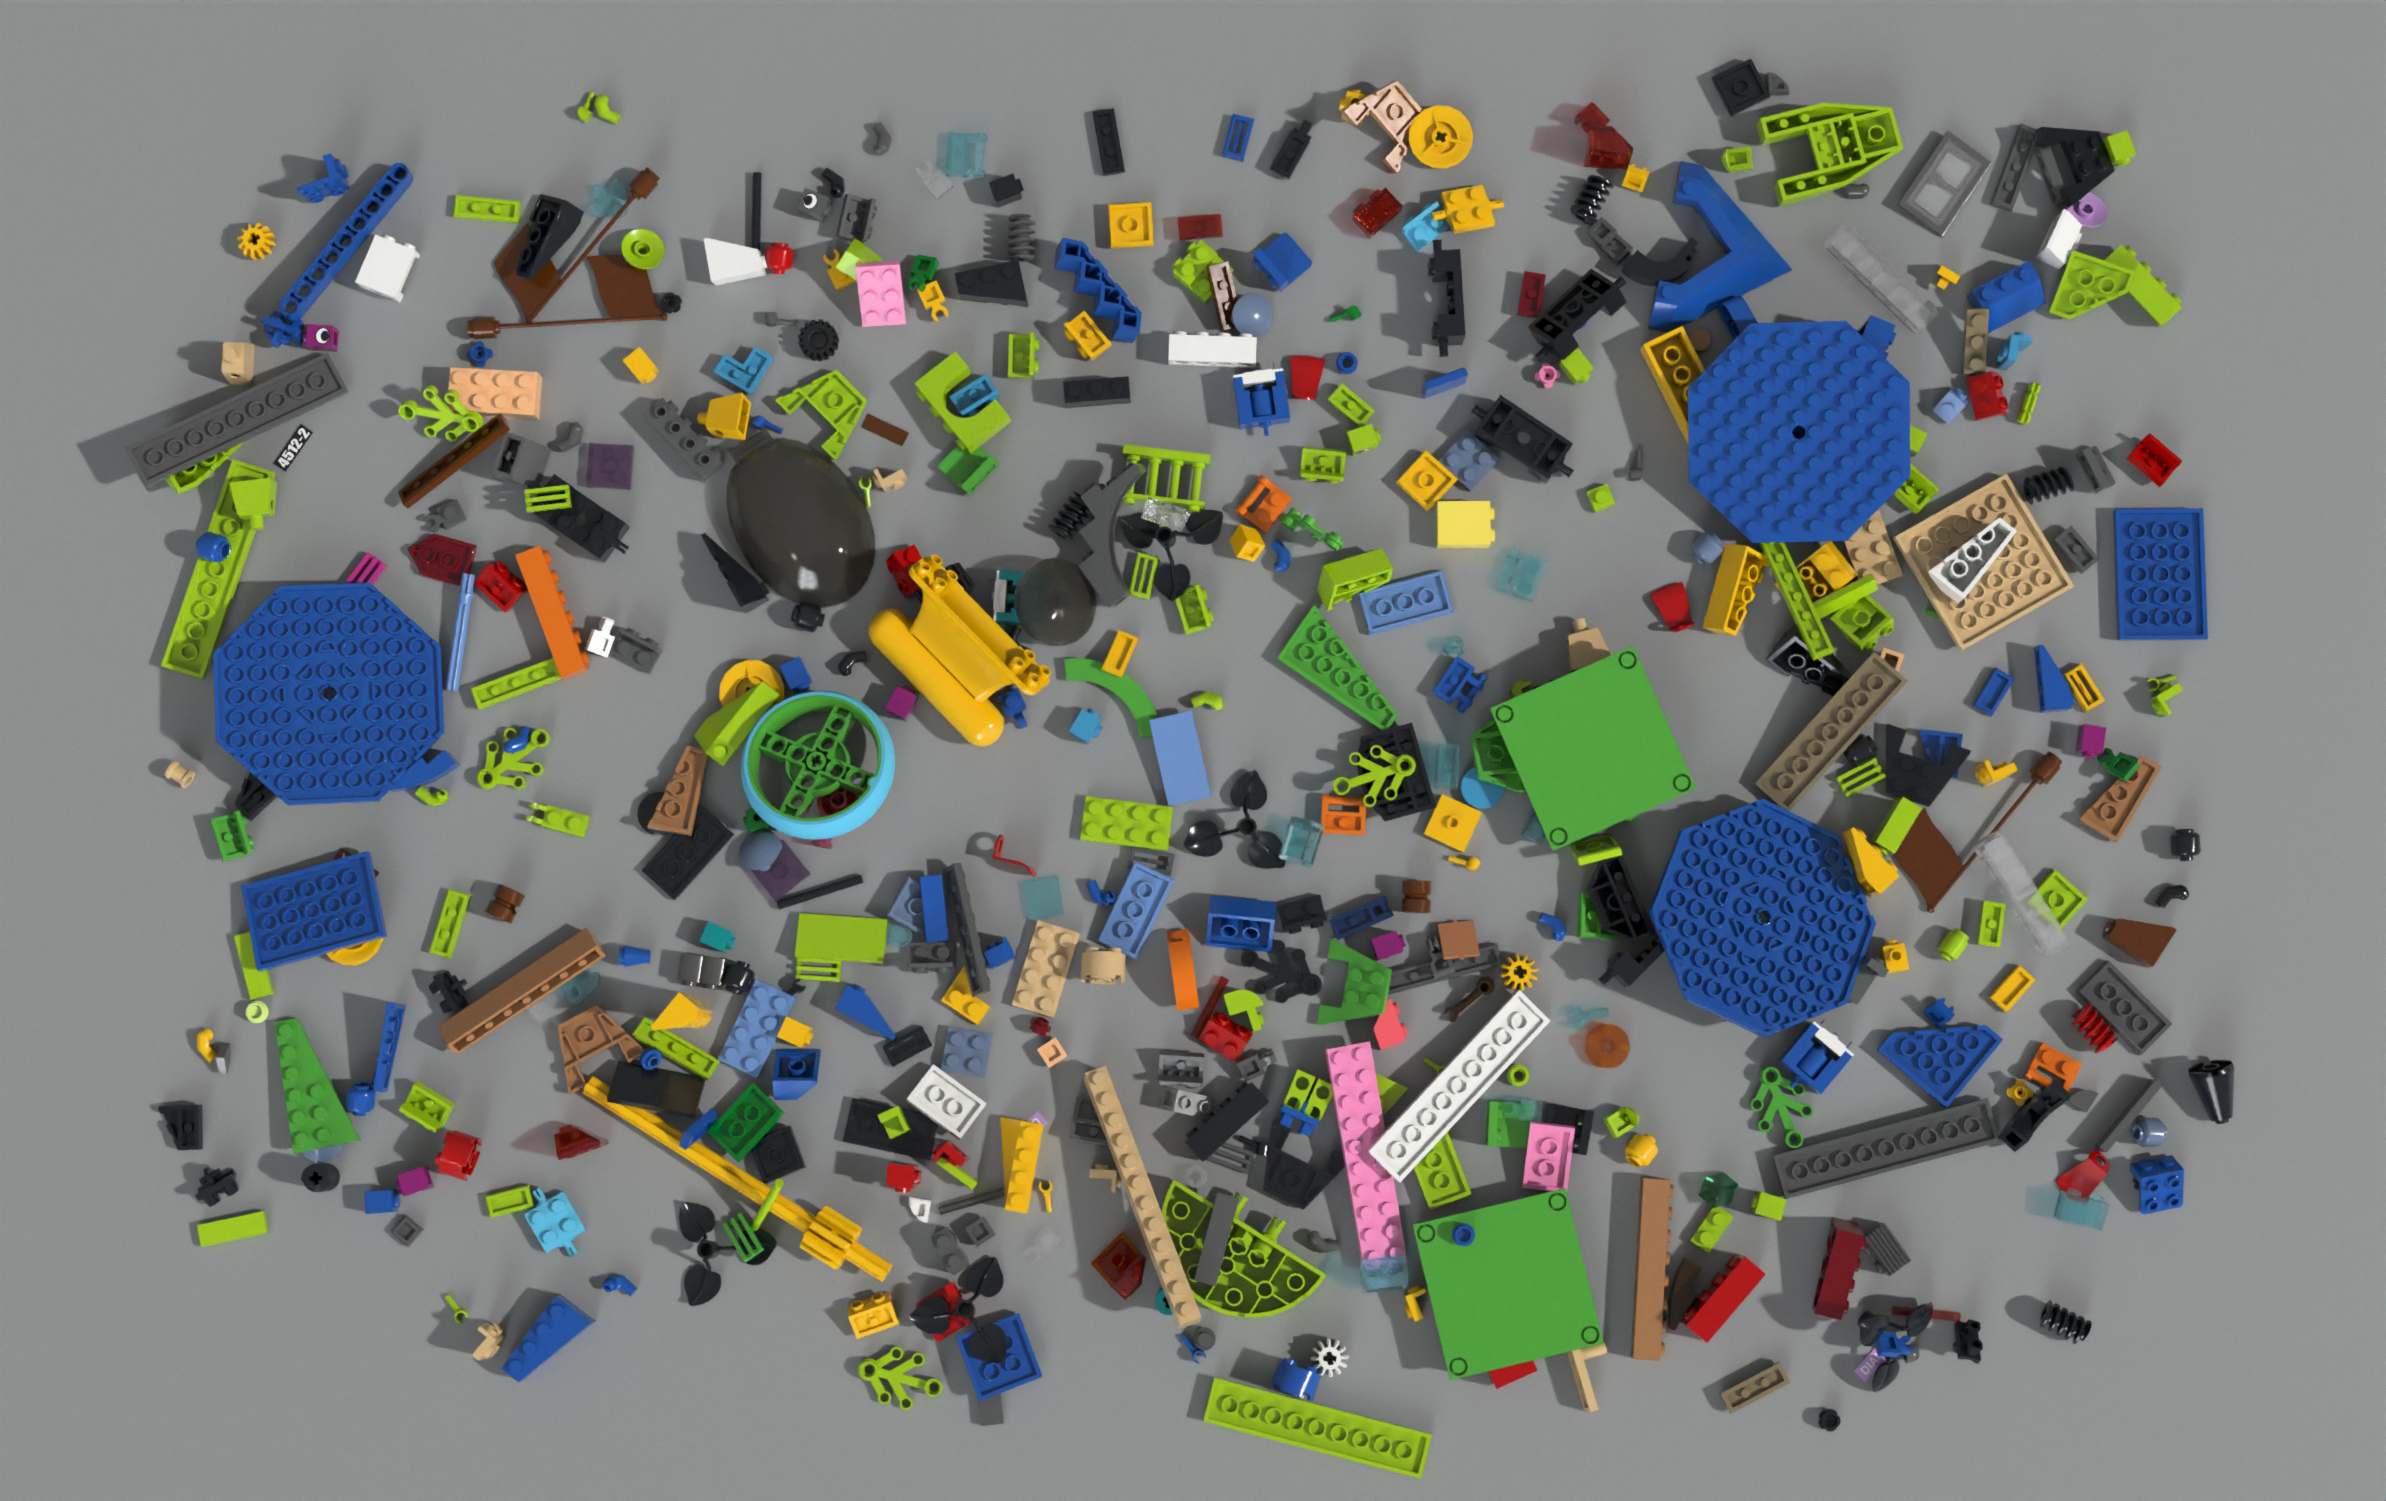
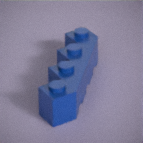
M1062 238L1056 249L1054 269L1075 273L1073 292L1094 296L1093 316L1113 320L1112 339L1133 343L1140 333L1142 312L1137 306L1134 307L1127 299L1128 295L1117 282L1114 283L1108 276V271L1098 259L1095 260L1089 253V248L1084 242Z

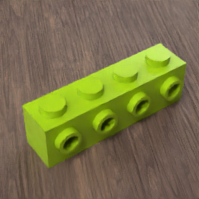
M2121 244L2104 261L2136 271L2128 293L2162 327L2182 309L2179 305L2182 301L2174 293L2170 295L2164 289L2167 285L2159 277L2155 279L2150 274L2152 270L2144 261L2139 263L2135 259L2137 254L2130 246L2124 247Z

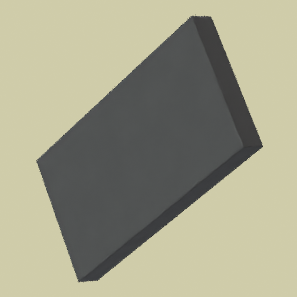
M2109 960L2076 991L2087 1003L2092 1004V1008L2097 1010L2104 1021L2138 1055H2142L2172 1025Z

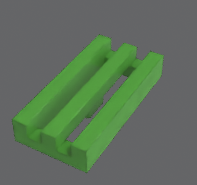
M740 1212L736 1218L733 1217L730 1219V1222L722 1224L744 1262L749 1261L764 1250L743 1213ZM740 1221L742 1222L743 1226L745 1227L747 1233L749 1234L757 1249H752L750 1243L748 1242L740 1226L738 1225ZM734 1226L736 1232L738 1233L739 1237L741 1238L742 1242L744 1243L746 1249L749 1252L748 1255H746L741 1244L739 1243L738 1239L733 1233L731 1227Z

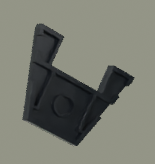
M2040 127L2035 130L2042 149L2061 144L2077 184L2060 190L2067 208L2077 203L2115 171L2099 131Z
M1887 724L1886 793L1899 798L1905 797L1911 802L1930 807L1966 758H1968L1971 750L1951 744L1944 766L1901 753L1900 749L1907 730Z
M1273 1120L1263 1190L1304 1210L1345 1167L1343 1154L1333 1150L1324 1170L1312 1166L1282 1151V1147L1291 1129Z

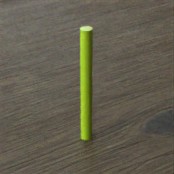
M782 1179L775 1180L750 1226L753 1231L759 1229L783 1187L784 1182Z

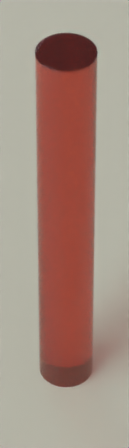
M1222 976L1219 979L1190 1034L1191 1036L1199 1038L1229 981Z
M1892 1306V1315L1909 1316L1915 1308ZM1933 1310L1931 1319L1960 1321L1961 1314L1960 1312Z

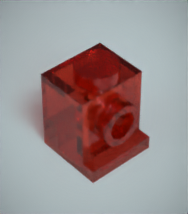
M1591 102L1576 116L1574 122L1576 125L1581 123L1582 129L1587 134L1600 138L1608 131L1607 126L1610 119Z

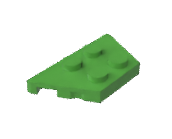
M1491 720L1483 728L1472 733L1469 738L1477 779L1524 793L1526 790L1495 720Z

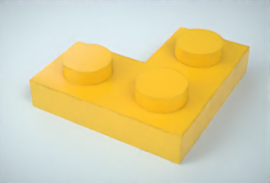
M964 965L941 1001L979 1025L990 1006L977 997H972Z

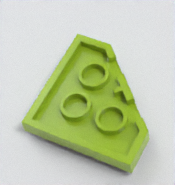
M2073 250L2049 313L2071 320L2129 292L2136 271Z

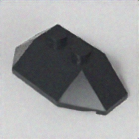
M1622 855L1600 860L1586 890L1603 931L1633 943L1654 935Z

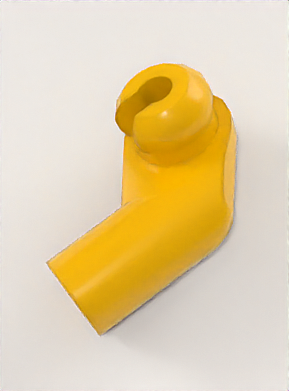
M206 1028L197 1034V1049L211 1063L216 1059L217 1054L209 1046V1040L213 1038V1032Z

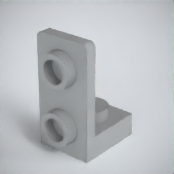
M1164 1086L1160 1108L1205 1118L1212 1112L1215 1099Z

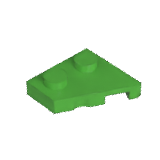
M1578 893L1577 937L1609 941L1620 940V937L1603 931L1588 893Z

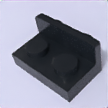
M1320 895L1277 906L1283 931H1289V934L1301 932V927L1310 925L1311 929L1324 926L1323 922L1327 921Z

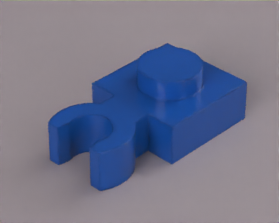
M1883 1332L1874 1343L1878 1356L1898 1357L1900 1354L1908 1355L1914 1350L1913 1347L1905 1345V1343L1911 1340L1909 1336L1904 1335L1898 1339L1894 1332Z

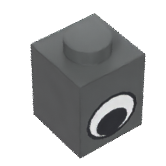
M805 188L797 209L800 214L824 222L825 218L830 216L833 205H831L832 202L828 196Z

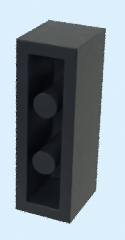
M1129 376L1063 382L1066 408L1131 403Z

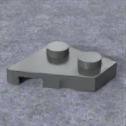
M1077 1097L1069 1140L1109 1147L1095 1108L1084 1102L1081 1097Z

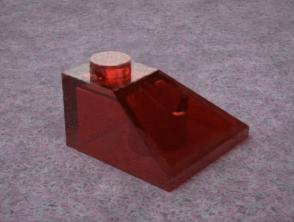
M1602 123L1590 125L1584 167L1627 170L1632 157L1633 147L1612 126H1606Z
M572 1124L559 1128L560 1133L554 1134L558 1160H567L609 1144L607 1139L581 1127H572Z
M1122 1232L1091 1264L1125 1300L1142 1285L1146 1257Z

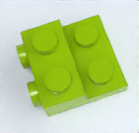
M1200 240L1199 243L1194 241L1187 249L1189 254L1184 259L1180 257L1173 264L1172 268H1174L1173 276L1206 304L1212 297L1206 266L1224 261L1218 256V253L1204 241ZM1230 267L1232 274L1234 272V269Z
M1869 595L1839 609L1830 617V621L1846 635L1847 640L1861 653L1866 649L1871 651L1877 645L1879 637L1882 635L1888 636L1894 629L1893 616Z

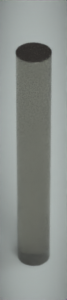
M1003 1188L939 1206L940 1215L1004 1197L1005 1193Z

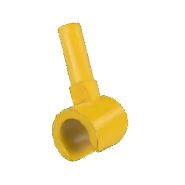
M1453 856L1448 858V861L1461 864L1470 871H1476L1481 864L1473 856L1468 861Z
M1049 1181L1050 1188L1043 1190L1042 1182H1040L1039 1188L1044 1194L1046 1211L1052 1212L1050 1193L1053 1190V1185Z

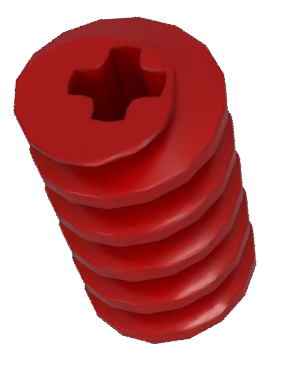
M2088 1003L2070 1017H2074L2071 1025H2080L2077 1032H2086L2083 1039H2092L2089 1047L2097 1045L2098 1047L2094 1052L2097 1054L2110 1047L2118 1038L2113 1039L2115 1032H2107L2109 1025H2101L2104 1019L2102 1017L2096 1018L2097 1010L2090 1011L2092 1004Z

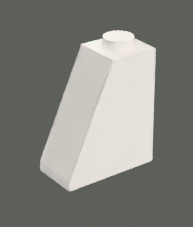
M710 238L704 239L710 279L715 285L766 275V258L758 249Z

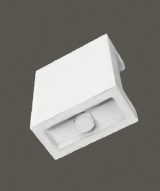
M383 234V237L375 235L355 283L363 289L400 303L403 298L401 290L414 259H418L420 256L415 250L416 247L406 242H403L402 245L398 244L394 238Z

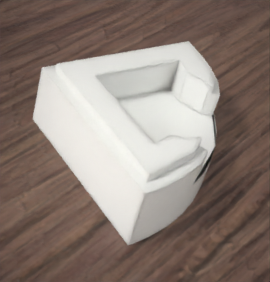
M909 1197V1206L912 1213L919 1220L928 1223L932 1200Z

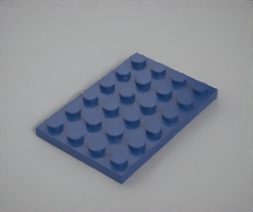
M2203 509L2113 510L2117 640H2207Z
M368 851L241 886L257 971L269 970L387 937L371 853Z

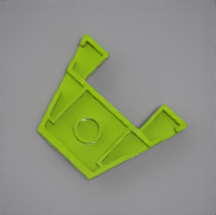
M835 370L802 388L793 390L792 393L777 398L775 401L791 415L807 400L837 430L821 445L822 449L834 461H837L868 401L838 370Z

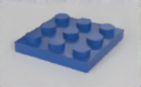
M1019 1313L993 1323L998 1325L1006 1336L1007 1352L1002 1363L981 1361L972 1354L969 1347L972 1335L979 1332L977 1329L956 1337L979 1401L1043 1377Z

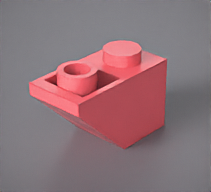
M1391 999L1387 1000L1385 1014L1378 1016L1372 1028L1379 1050L1406 1041L1405 1036H1408L1404 1023L1400 1024L1397 1015H1400L1396 1002L1392 1003Z

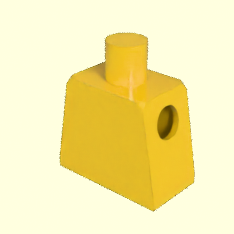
M743 393L712 399L709 402L708 412L698 414V424L706 426V429L714 437L745 440L751 402Z

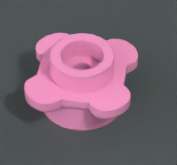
M1543 363L1541 370L1535 373L1534 379L1543 383L1545 388L1550 389L1553 386V382L1559 379L1560 372L1550 366L1549 363Z

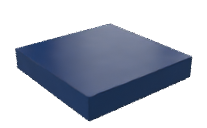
M1463 367L1425 381L1421 391L1423 398L1425 399L1465 384L1468 376L1466 368Z

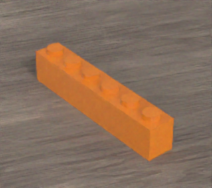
M537 546L516 554L517 562L560 677L565 680L588 671L587 664L590 663L586 651L582 652L580 644L583 642L579 632L574 631L572 623H575L572 612L570 610L567 611L564 603H567L563 590L559 591L557 583L560 580L556 570L552 571L549 564L552 562L549 551L544 550L541 546Z

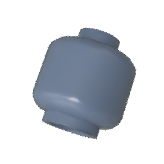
M1712 531L1710 533L1703 532L1691 545L1694 551L1692 556L1700 564L1704 561L1712 564L1724 552L1722 546L1724 542Z
M2141 1118L2132 1126L2131 1134L2133 1140L2139 1146L2157 1147L2162 1145L2167 1137V1128L2158 1118Z

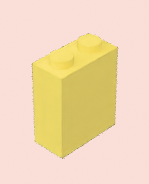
M1437 501V548H1489L1491 542L1495 541V530L1491 529V520H1494V507H1490V501Z

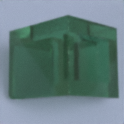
M1724 1172L1705 1177L1699 1196L1710 1206L1716 1208L1732 1202L1739 1184Z

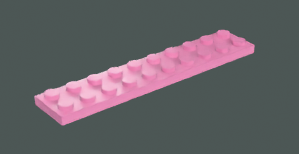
M1370 1041L1325 1049L1362 1268L1366 1271L1406 1263L1408 1261L1394 1179L1367 1152L1372 1144L1385 1132Z

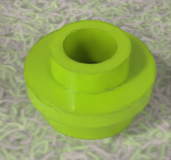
M1521 1064L1511 1066L1507 1072L1508 1081L1517 1087L1525 1085L1530 1077L1528 1069ZM1516 1071H1520L1522 1073V1078L1520 1080H1517L1514 1077V1073Z

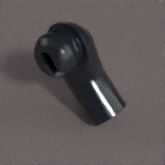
M826 168L821 177L831 183V196L834 198L842 197L845 192L844 179L829 168Z
M866 651L846 654L838 664L840 674L848 676L851 674V668L855 663L867 662Z

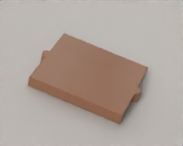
M1454 920L1451 923L1437 924L1443 960L1456 958L1463 960L1466 957L1480 956L1474 920L1461 922Z

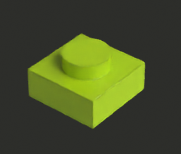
M1607 484L1586 492L1594 513L1615 505Z

